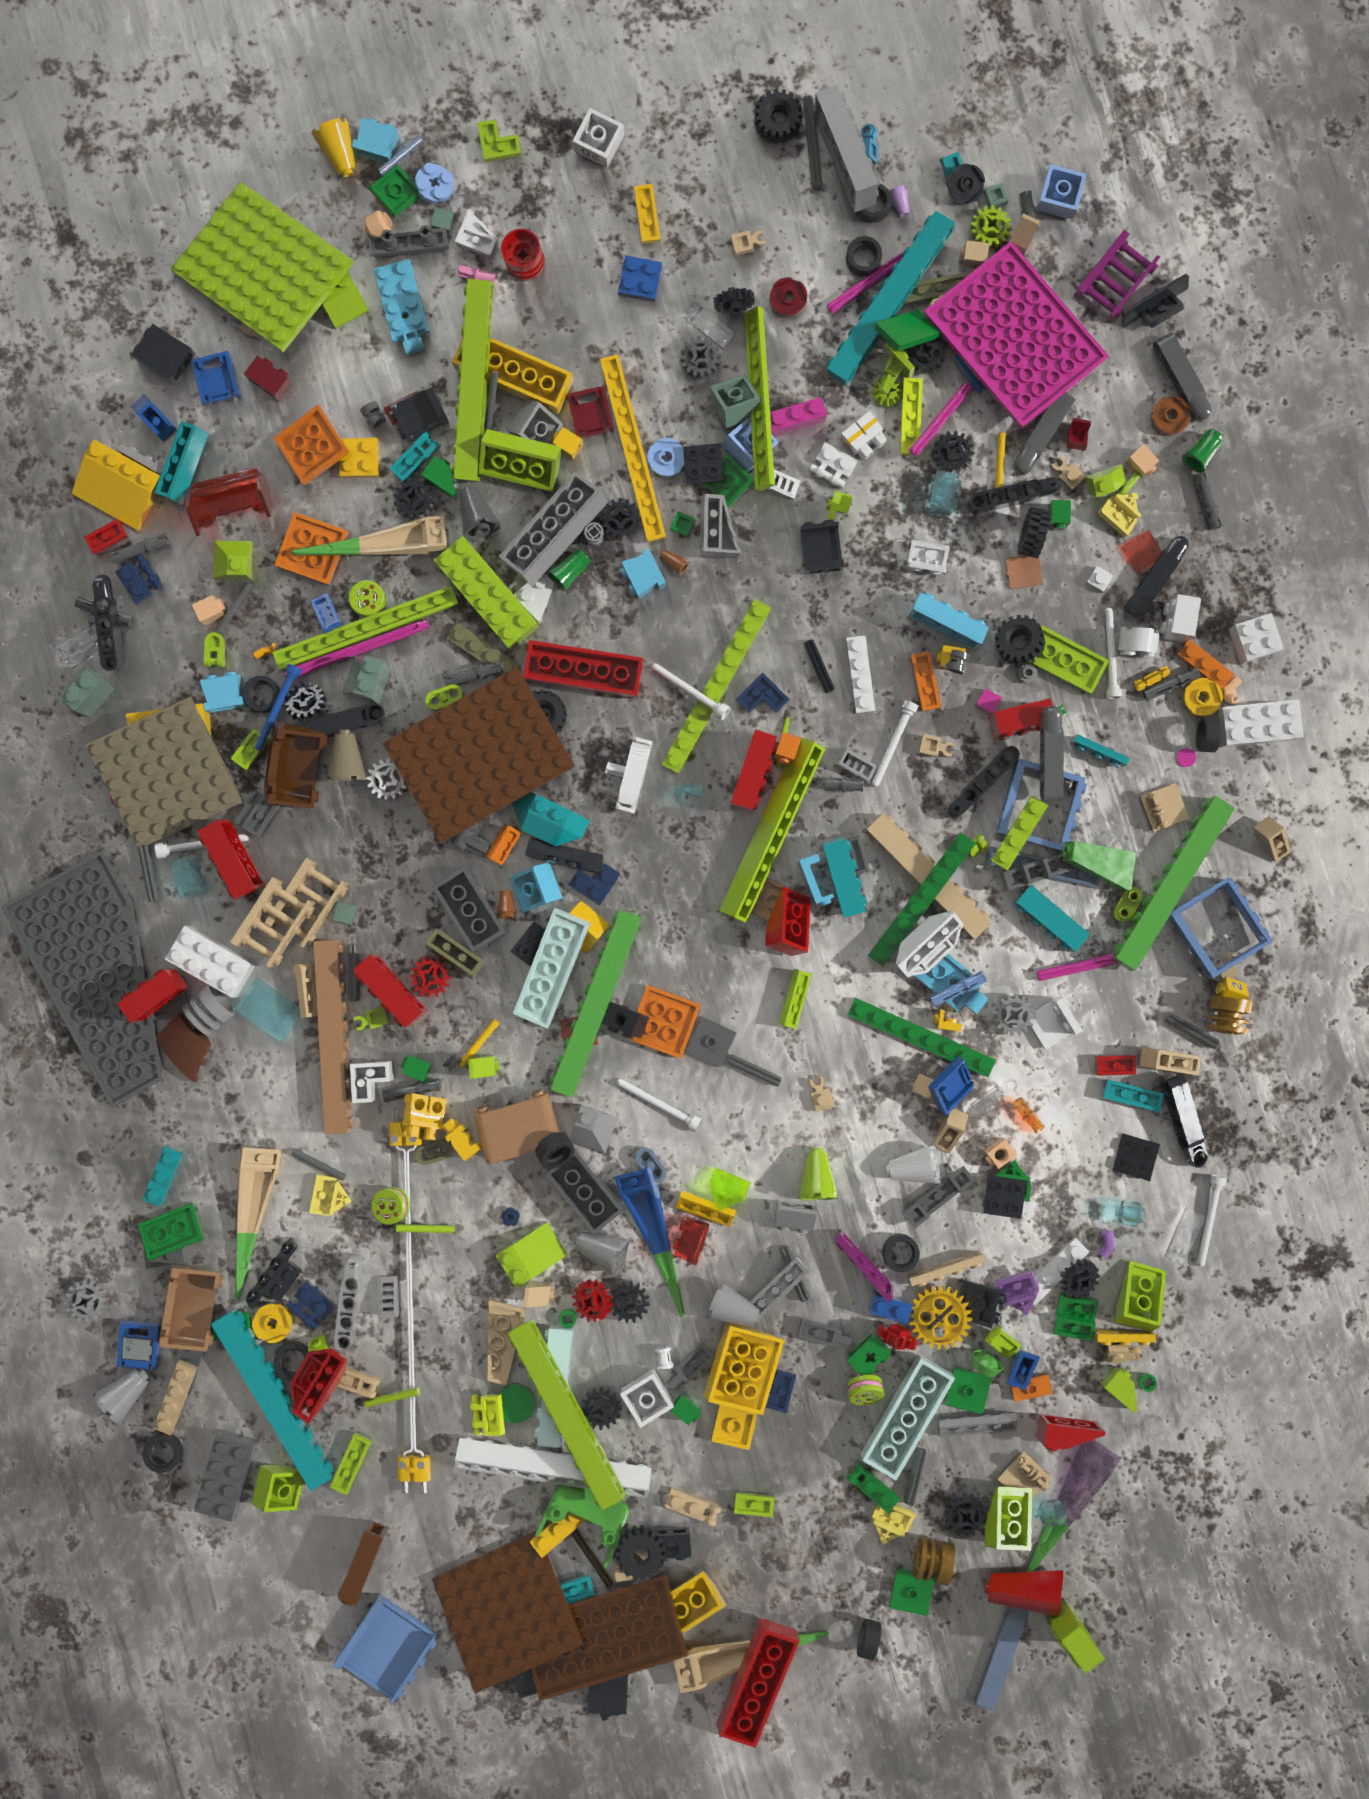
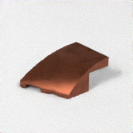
M177 1014L156 1036V1040L171 1062L192 1082H197L199 1079L197 1077L200 1066H203L205 1063L206 1054L209 1052L211 1042L200 1030L191 1028L184 1014Z

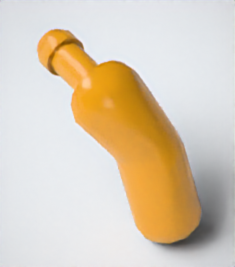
M272 643L271 647H263L253 652V657L258 659L263 655L273 654L272 652L275 651L276 644Z

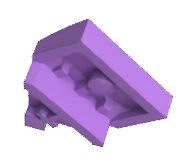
M1033 1270L996 1280V1286L1004 1289L1003 1294H1006L1004 1305H1010L1022 1311V1314L1028 1315L1039 1291V1285Z

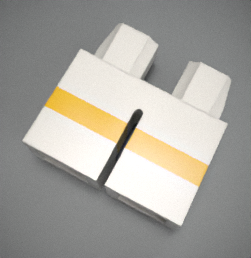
M870 411L847 428L840 437V440L851 448L854 455L859 454L864 460L873 454V451L868 446L871 442L879 449L887 441L882 433L883 427Z

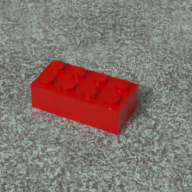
M755 729L730 803L731 807L752 813L753 809L757 810L761 799L758 793L759 791L763 792L767 781L764 775L765 773L769 774L773 763L770 757L771 755L775 756L779 742L776 741L777 736Z
M216 820L198 830L200 835L198 837L199 841L203 846H206L209 852L208 857L212 863H215L218 869L217 874L226 883V890L230 897H233L234 900L247 898L266 887L230 820Z
M370 954L353 969L356 973L354 977L361 984L365 983L369 987L367 990L373 998L377 997L382 1002L380 1004L387 1013L391 1012L395 1016L393 1020L400 1027H411L428 1012L377 954Z

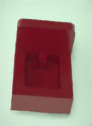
M1078 418L1072 419L1068 429L1066 448L1086 450L1091 421Z

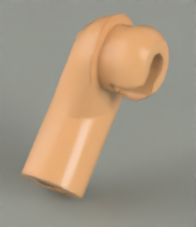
M1234 676L1223 688L1224 700L1228 704H1235L1238 701L1235 689L1242 683L1238 676Z

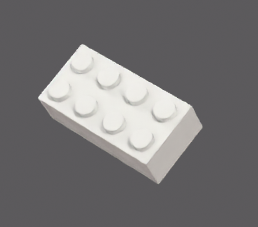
M1300 699L1227 706L1216 711L1217 717L1220 718L1222 724L1220 748L1293 741L1304 737Z
M191 926L183 927L165 960L231 998L238 997L256 966V963Z

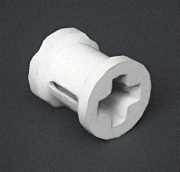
M671 1346L654 1348L658 1361L657 1369H668L674 1366L670 1357Z

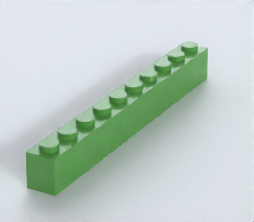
M1219 797L1207 798L1201 806L1203 810L1200 815L1197 814L1192 820V828L1183 835L1181 846L1176 847L1173 851V859L1162 869V877L1154 882L1152 886L1154 890L1151 895H1147L1143 900L1142 905L1144 906L1132 918V926L1124 931L1122 935L1124 939L1121 944L1118 943L1113 949L1112 953L1114 955L1112 960L1130 971L1137 970L1233 813L1235 807Z
M621 909L619 913L615 912L612 923H615L612 930H608L605 941H608L605 948H601L598 958L601 959L598 966H594L591 976L594 977L592 984L588 983L584 994L587 995L585 1002L581 1001L577 1010L580 1013L578 1020L574 1019L570 1030L573 1032L571 1038L567 1037L563 1048L566 1051L564 1056L560 1055L556 1066L559 1069L557 1074L553 1073L549 1084L552 1087L550 1090L571 1098L574 1096L642 917Z

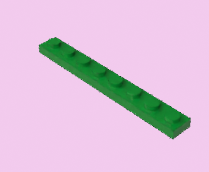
M961 832L957 835L868 954L870 958L884 967L900 943L912 930L976 843Z
M854 998L847 1014L950 1061H953L956 1057H962L968 1069L986 1077H989L996 1062V1059L857 998Z

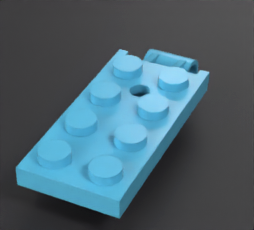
M410 259L374 268V275L393 343L402 340L406 355L425 351L421 335L430 333ZM403 314H409L407 319L402 318Z
M947 954L928 973L914 976L934 993H938L949 987L951 980H955L958 983L962 981V978H968L973 974ZM980 984L973 988L972 991L964 992L946 1001V1003L958 1013L965 1005L977 1014L989 999L977 990L982 985Z

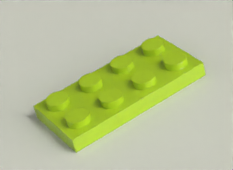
M1041 625L1045 638L1044 651H1040L1041 656L1039 658H1034L1035 662L1031 663V661H1028L1027 663L1091 695L1109 660Z

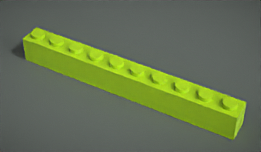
M467 279V284L464 285L466 304H463L462 314L465 316L464 324L461 326L463 344L460 345V356H462V364H459L458 375L461 376L460 384L457 386L459 404L456 405L455 410L456 416H458V423L454 427V434L457 436L456 443L453 445L455 463L452 464L451 471L454 479L480 481L479 462L481 441L484 437L494 283L489 280Z
M801 738L793 763L785 765L722 903L720 912L747 923L825 751V748L818 743Z
M531 1319L508 1333L509 1341L513 1347H516L520 1362L523 1365L525 1364L528 1370L527 1375L530 1381L535 1383L539 1398L544 1400L548 1415L553 1417L557 1432L565 1440L567 1451L572 1453L576 1468L579 1471L581 1470L585 1485L593 1492L594 1502L603 1511L623 1500L626 1492L534 1320Z

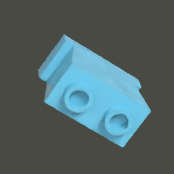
M360 118L358 139L353 140L352 149L357 156L385 164L392 158V152L400 137L393 125L379 124L371 118H367V120Z
M649 548L642 551V556L621 562L623 568H620L624 579H629L631 585L628 587L632 595H637L638 599L656 587L659 590L666 587V582Z
M227 672L222 677L211 675L206 676L205 680H200L207 703H203L206 712L215 713L247 707L242 697V676L235 672Z

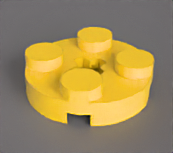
M1198 678L1190 682L1183 690V704L1193 716L1202 717L1215 713L1223 700L1220 686L1208 678ZM1200 692L1203 695H1207L1205 702L1198 699Z
M268 1303L262 1306L255 1314L252 1321L253 1331L259 1339L267 1341V1343H277L283 1340L291 1331L292 1316L285 1305L281 1303ZM270 1318L277 1321L275 1328L272 1325H268Z

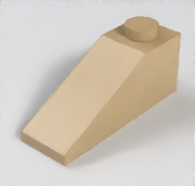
M1142 1047L1140 1066L1199 1075L1201 1056Z

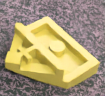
M1137 493L1108 497L1097 514L1123 537H1126L1136 524L1137 518L1141 517L1136 503L1138 495Z
M316 1174L309 1213L325 1216L333 1215L334 1212L351 1202V1199L337 1178Z
M876 1504L872 1517L882 1545L897 1537H906L905 1533L909 1531L916 1516L915 1511L896 1504L888 1514Z

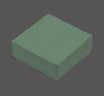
M1002 183L984 189L983 193L989 209H991L992 205L998 207L1008 203Z
M435 207L430 224L431 228H446L447 232H450L454 212Z
M337 902L333 920L353 925L357 906Z

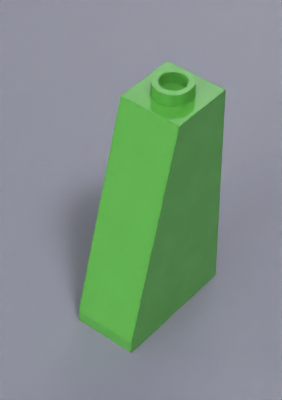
M1077 841L1065 842L1063 848L1064 862L1117 890H1131L1136 852Z

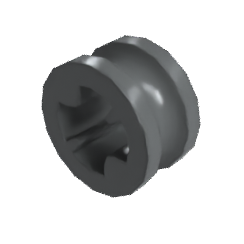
M455 1053L443 1064L444 1067L449 1068L448 1071L450 1072L461 1060L460 1057L457 1058L455 1056Z

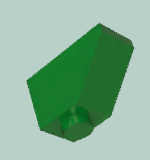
M434 456L421 475L425 481L456 501L457 492L451 467L449 466L450 463L442 457L438 459Z

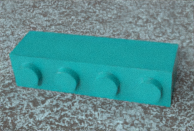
M180 422L154 491L155 494L168 501L183 505L208 438V433L195 425Z
M844 836L821 842L842 916L847 918L866 912L865 906L868 903L865 894L861 895L860 888L863 886L860 877H856L854 871L857 869L855 859H851L849 854L852 851L850 841L845 840Z
M1027 885L1013 902L1018 912L1031 917L1030 921L1038 928L1040 926L1046 930L1045 934L1052 940L1056 938L1061 943L1060 947L1067 952H1076L1090 935L1088 931L1033 885Z

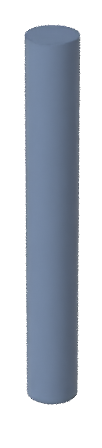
M417 136L377 169L378 174L383 176L423 143L422 138Z

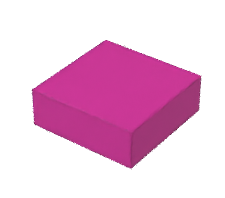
M985 688L975 706L992 714L1002 697Z

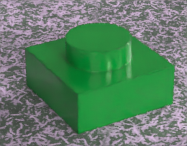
M678 511L670 530L688 538L695 518Z

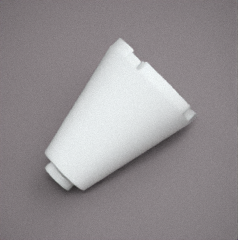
M929 1145L890 1160L889 1165H886L888 1177L891 1176L892 1180L940 1183L938 1157L934 1156V1152H936L935 1145Z

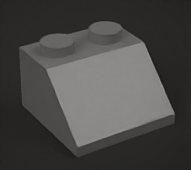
M526 398L507 431L514 436L552 444L554 434L560 431L564 424L540 402Z
M777 1200L774 1226H778L777 1229L789 1231V1228L797 1229L796 1232L807 1234L808 1231H813L818 1211L814 1205Z

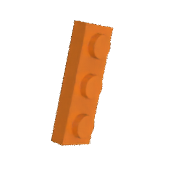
M1192 640L1185 642L1176 654L1190 667H1196L1204 678L1216 682L1221 690L1234 676V673Z
M930 651L911 655L922 712L940 709L941 702Z

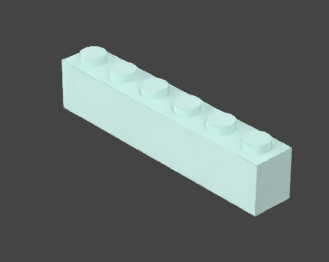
M550 1324L549 1330H545L544 1341L547 1342V1346L568 1384L573 1327L565 1328L561 1325ZM542 1400L541 1408H537L536 1419L540 1420L539 1427L535 1428L534 1439H538L537 1446L561 1448L562 1435L557 1432L556 1423L553 1417L548 1415L546 1411L547 1406L544 1400Z

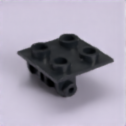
M721 443L683 446L686 485L692 484V487H698L700 483L724 481Z
M533 922L510 952L531 967L545 929L538 923Z
M1122 1133L1113 1171L1151 1182L1160 1144Z
M988 1175L985 1199L982 1201L983 1213L1022 1219L1027 1180Z

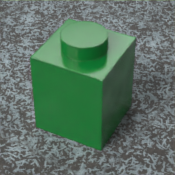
M1052 500L1048 504V511L1051 513L1049 527H1053V530H1064L1071 523V500Z
M410 1054L402 1061V1073L423 1082L426 1081L433 1063Z
M684 1392L679 1394L674 1401V1407L670 1409L671 1413L688 1426L692 1421L695 1423L701 1415L700 1405Z

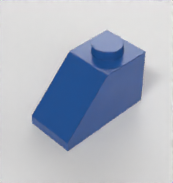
M145 394L131 406L134 412L162 441L176 429Z

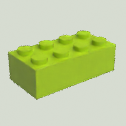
M487 429L481 441L479 474L553 492L558 480L562 447Z
M1062 1598L1059 1617L1047 1614L1048 1619L1046 1621L1058 1640L1059 1645L1065 1653H1068L1077 1669L1082 1668L1086 1674L1105 1658L1081 1620L1066 1600Z

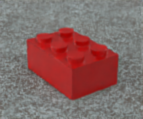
M1051 698L992 713L988 720L993 739L999 738L1000 741L1010 739L1014 734H1018V736L1027 735L1033 729L1039 732L1041 712L1047 706H1053Z
M162 968L153 974L154 978L150 981L145 980L137 985V990L133 993L131 991L127 992L121 997L122 1000L117 1005L130 1023L144 1021L189 989L176 969L167 968L163 970Z

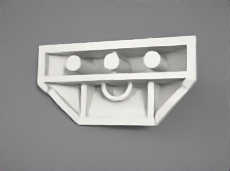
M954 911L929 916L900 943L896 965L906 977L928 973L956 946L960 931L964 925Z

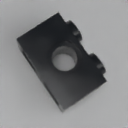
M609 1001L601 1023L608 1026L607 1030L615 1033L621 1031L623 1032L622 1036L633 1040L634 1037L642 1038L649 1016Z
M690 1527L652 1530L653 1532L657 1531L659 1537L663 1538V1544L665 1545L664 1562L673 1558L683 1561L691 1557ZM669 1542H673L676 1544V1547L669 1549L666 1545Z

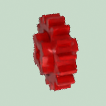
M430 956L429 961H427L423 957L422 963L419 961L415 962L417 968L411 967L414 974L409 975V977L414 978V981L410 985H416L414 991L420 990V996H424L427 993L428 998H431L432 993H434L438 997L439 991L442 993L446 992L444 986L450 987L447 980L452 979V977L447 976V973L451 969H445L446 962L440 964L441 958H437L434 961V957ZM432 964L428 970L421 969L425 965ZM439 968L443 973V978H441L438 973ZM433 972L432 976L435 977V979L428 981L429 978L426 977L427 974H431ZM418 976H420L423 981L422 986L419 983ZM434 984L440 985L434 990H429Z
M588 1279L578 1284L579 1286L574 1289L576 1294L572 1298L576 1302L572 1305L577 1306L576 1313L581 1312V1319L587 1317V1322L593 1320L595 1323L606 1318V1315L611 1312L609 1308L613 1306V1303L609 1302V1300L613 1296L607 1294L610 1290L609 1288H603L605 1283L598 1284L597 1279L594 1281Z
M881 1323L876 1332L880 1338L884 1339L883 1342L897 1350L902 1349L905 1351L907 1349L914 1351L919 1342L918 1339L911 1335L912 1332L898 1324L890 1323V1325H885Z

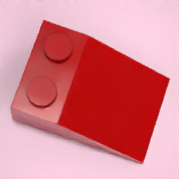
M786 887L781 889L766 927V947L789 956L808 952L810 897Z
M1039 1414L1036 1437L1046 1447V1450L1057 1452L1058 1449L1065 1450L1103 1437L1106 1431L1097 1421Z

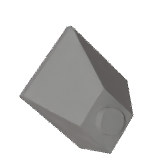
M581 1105L570 1141L606 1153L618 1117Z

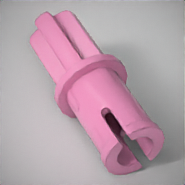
M460 265L458 268L459 277L489 280L495 285L496 274L481 271L480 268L474 269Z

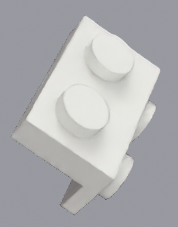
M912 540L907 564L915 571L927 569L930 570V573L941 574V572H946L950 547Z

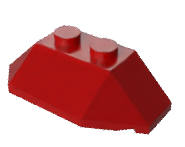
M332 1348L309 1351L291 1381L293 1413L307 1424L315 1418L328 1402L347 1368V1359Z

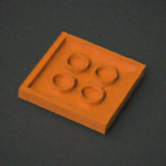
M316 405L273 438L303 485H307L350 453L320 405Z
M294 512L274 565L330 586L341 555H292V551L347 540L349 532Z
M647 985L637 1012L649 1016V1020L642 1038L634 1037L631 1041L681 1059L701 1004Z

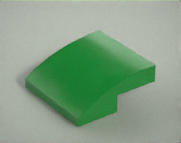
M1060 1293L1053 1334L1092 1341L1096 1326L1095 1317L1099 1305L1098 1300L1083 1297V1299L1077 1297L1074 1300L1072 1297L1069 1298L1066 1294Z

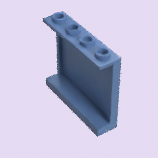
M379 1594L337 1657L333 1667L337 1670L344 1667L388 1697L390 1699L389 1705L391 1706L395 1700H400L405 1691L403 1690L405 1684L409 1685L413 1680L415 1669L417 1667L421 1668L425 1662L426 1657L424 1655L426 1652H431L435 1647L437 1632Z

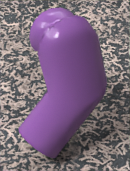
M1103 1229L1100 1237L1104 1239V1246L1098 1254L1107 1259L1116 1244L1113 1232Z

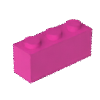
M819 397L770 412L771 434L777 437L825 422L827 414L822 398Z

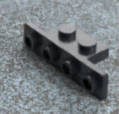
M1184 274L1132 306L1127 307L1122 311V324L1127 326L1141 317L1152 329L1184 310V304L1176 296L1189 288V276Z
M529 838L525 852L527 857L593 873H600L604 858L601 854L564 845L554 846L535 838Z
M290 1237L287 1242L283 1243L280 1252L271 1260L268 1269L260 1275L255 1287L247 1293L246 1302L249 1308L253 1309L264 1294L280 1302L302 1272L300 1266L288 1261L298 1247L294 1238Z

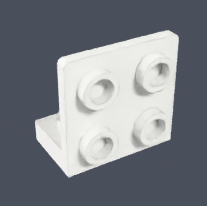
M1057 997L1031 1013V1016L1035 1017V1019L1030 1020L1033 1024L1031 1028L1044 1049H1048L1071 1034L1076 1035L1083 1031L1063 997Z

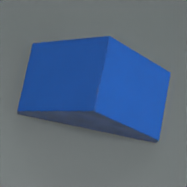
M1023 1350L1017 1352L1012 1357L1007 1384L1026 1390L1040 1356Z

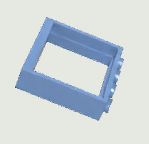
M1018 759L1015 762L995 834L1006 836L1010 830L1007 828L1024 768L1040 772V764L1023 759ZM1064 772V779L1076 782V787L1060 843L1034 836H1029L1026 843L1060 853L1063 852L1065 842L1071 841L1069 835L1076 826L1075 814L1080 811L1082 802L1079 800L1087 787L1085 777Z
M1230 877L1175 909L1168 917L1209 980L1272 943L1271 937L1268 934L1269 931L1262 927L1260 917L1256 912H1252L1248 899L1240 894L1238 884H1235ZM1224 888L1259 943L1216 969L1180 913L1219 889Z

